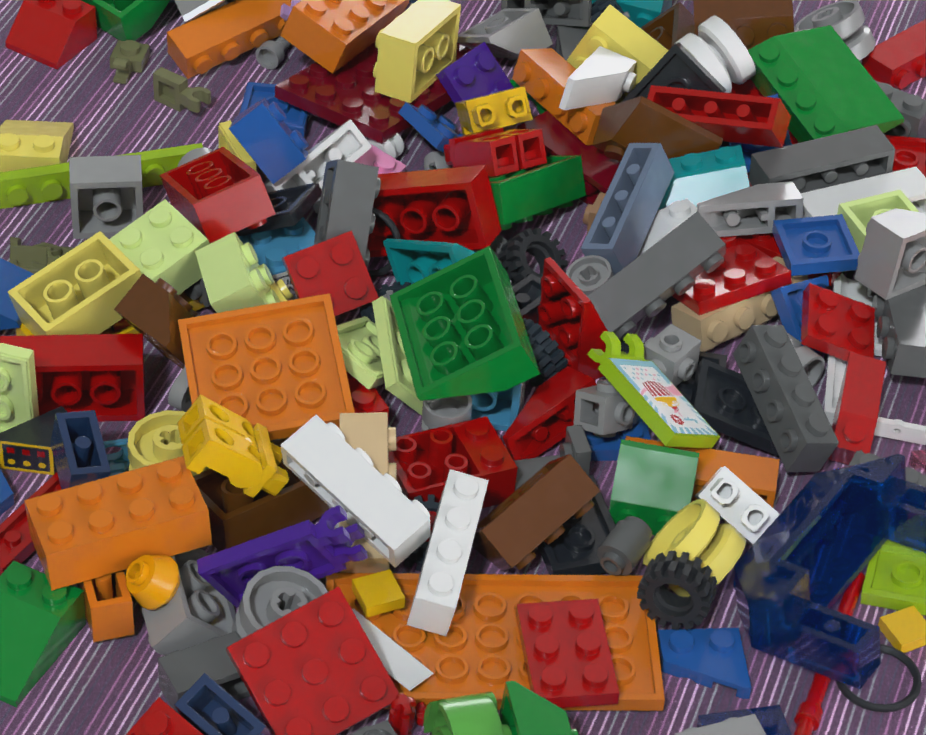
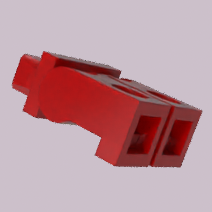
M497 127L449 139V144H445L443 147L447 165H453V168L486 165L488 176H499L547 163L542 129H510L504 131L503 127Z

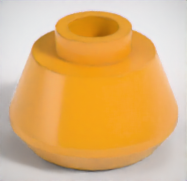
M143 555L134 560L126 571L127 589L140 606L148 610L166 605L174 597L180 584L178 565L172 557L166 555Z

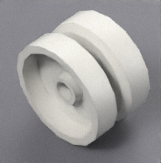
M715 15L698 26V36L688 33L675 42H680L726 89L724 93L732 92V82L741 85L756 74L753 59L740 38L728 24Z

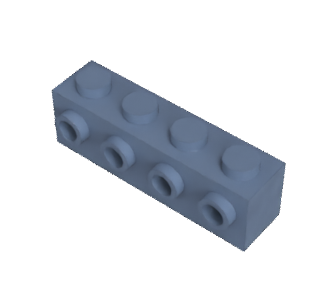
M629 143L581 247L584 256L596 255L607 259L614 275L637 258L674 175V170L661 143Z

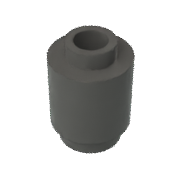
M628 516L616 523L597 550L600 565L606 572L612 575L626 576L633 571L651 544L652 531L648 524L634 516Z

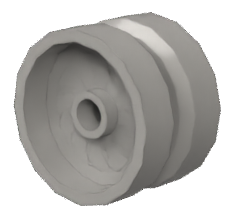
M842 0L825 5L803 17L794 27V32L831 25L859 61L873 51L876 45L870 28L863 25L865 15L857 0Z
M273 566L259 571L247 583L231 627L232 632L236 631L240 639H243L328 591L323 583L312 574L293 566Z

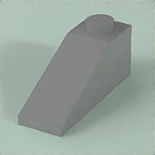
M793 181L765 183L697 203V211L719 237L772 233L773 220L803 218L804 198Z

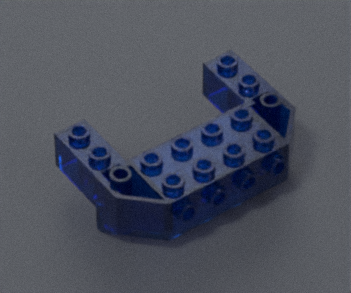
M895 454L866 463L816 473L734 566L735 578L733 588L736 590L737 610L752 648L860 690L881 664L880 627L830 608L887 539L926 553V487L906 481L904 455Z

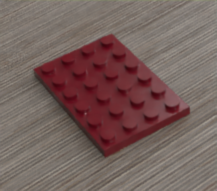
M375 42L333 74L315 62L275 85V98L340 126L351 119L365 137L381 144L394 137L396 133H400L411 126L398 113L406 101L375 92L376 78L373 77V69L378 56ZM457 42L456 60L472 49L462 46ZM437 79L410 104L417 108L423 104L434 112L452 99L439 79Z

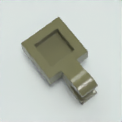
M118 40L110 55V68L116 69V74L113 78L114 83L127 84L132 72L142 73L150 57V45L141 44L133 40Z
M160 67L153 73L155 101L179 112L187 107L188 110L195 113L201 111L200 101L208 105L211 103V91L207 88L188 87L187 78L163 67Z

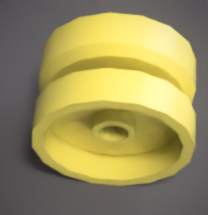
M165 410L149 414L136 422L128 436L129 471L184 456L177 422L186 412ZM205 467L202 472L209 470L210 468ZM191 471L193 476L197 475V473Z
M698 499L678 511L661 528L645 552L643 564L647 567L651 559L655 560L656 556L662 552L665 557L669 551H676L677 557H681L682 552L690 553L688 560L694 561L698 557L703 560L701 568L708 565L712 569L710 577H716L717 585L731 571L742 555L746 539L731 524L723 523L719 525L720 513L706 500ZM669 584V588L676 595L682 597L690 596L684 588Z

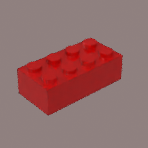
M221 147L159 175L171 205L209 240L210 244L246 227L247 229L260 227L267 222L268 217L276 214L260 174L225 147Z
M486 165L378 174L377 176L381 180V187L377 198L374 199L373 207L381 210L392 219L400 232L401 239L457 243L467 249L478 250L490 246L502 231ZM375 216L373 232L368 237L367 249L370 250V257L387 256L383 241L387 238L394 239L389 227L377 216Z
M143 333L0 336V343L34 350L39 416L63 406L67 412L95 410L98 422L139 421L145 417Z

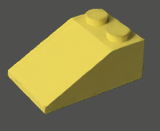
M5 120L0 126V172L67 163L74 123Z

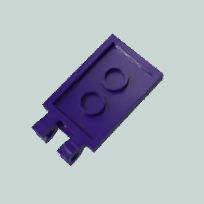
M338 505L325 511L319 522L315 525L310 520H306L197 559L198 574L237 608L240 605L247 583L259 571L273 566H293L309 572L315 578L320 579L347 569L346 562L348 561L357 562L367 559V551L361 544L351 547L354 541L365 537L364 530L358 523L346 528L341 526L334 529L337 523L347 520V512Z

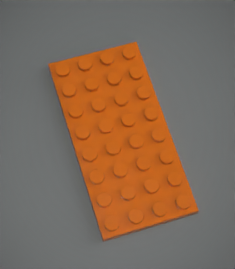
M334 573L326 576V590L329 592L339 586L351 609L354 608L366 618L352 591V579L374 573ZM393 573L405 596V607L366 618L434 673L410 691L390 676L399 693H404L407 697H413L416 704L424 702V705H428L430 702L441 699L492 692L497 701V710H500L506 681H515L530 690L516 620V605L521 603L598 599L620 692L618 704L562 709L663 711L665 697L655 618L651 620L647 616L649 608L642 610L639 605L641 599H637L638 586L643 575L465 574L447 636L406 625L420 573Z

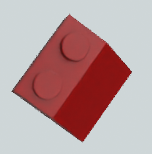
M23 0L5 41V46L10 50L58 70L97 39L96 7L81 0Z

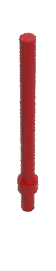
M852 571L849 575L806 700L799 705L795 715L796 728L793 735H812V732L817 730L823 716L821 706L864 584L865 575L860 571Z

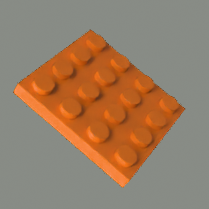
M330 293L178 320L191 404L201 394L247 419L253 428L257 423L266 427L270 441L290 437L315 415L319 416L326 424L332 422L339 428L340 413H355Z

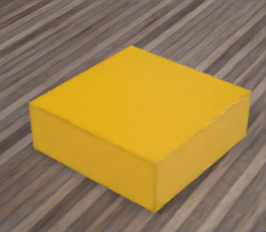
M390 569L352 579V591L366 618L405 607V596Z
M914 605L879 618L878 628L894 648L906 653L926 645V620Z

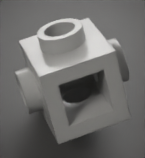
M670 324L657 336L650 337L645 342L644 359L653 361L676 387L680 382L689 380L696 370L701 340Z
M598 380L595 386L576 390L573 426L582 425L583 430L593 432L595 436L605 438L615 437L616 432L632 428L635 411L608 380Z

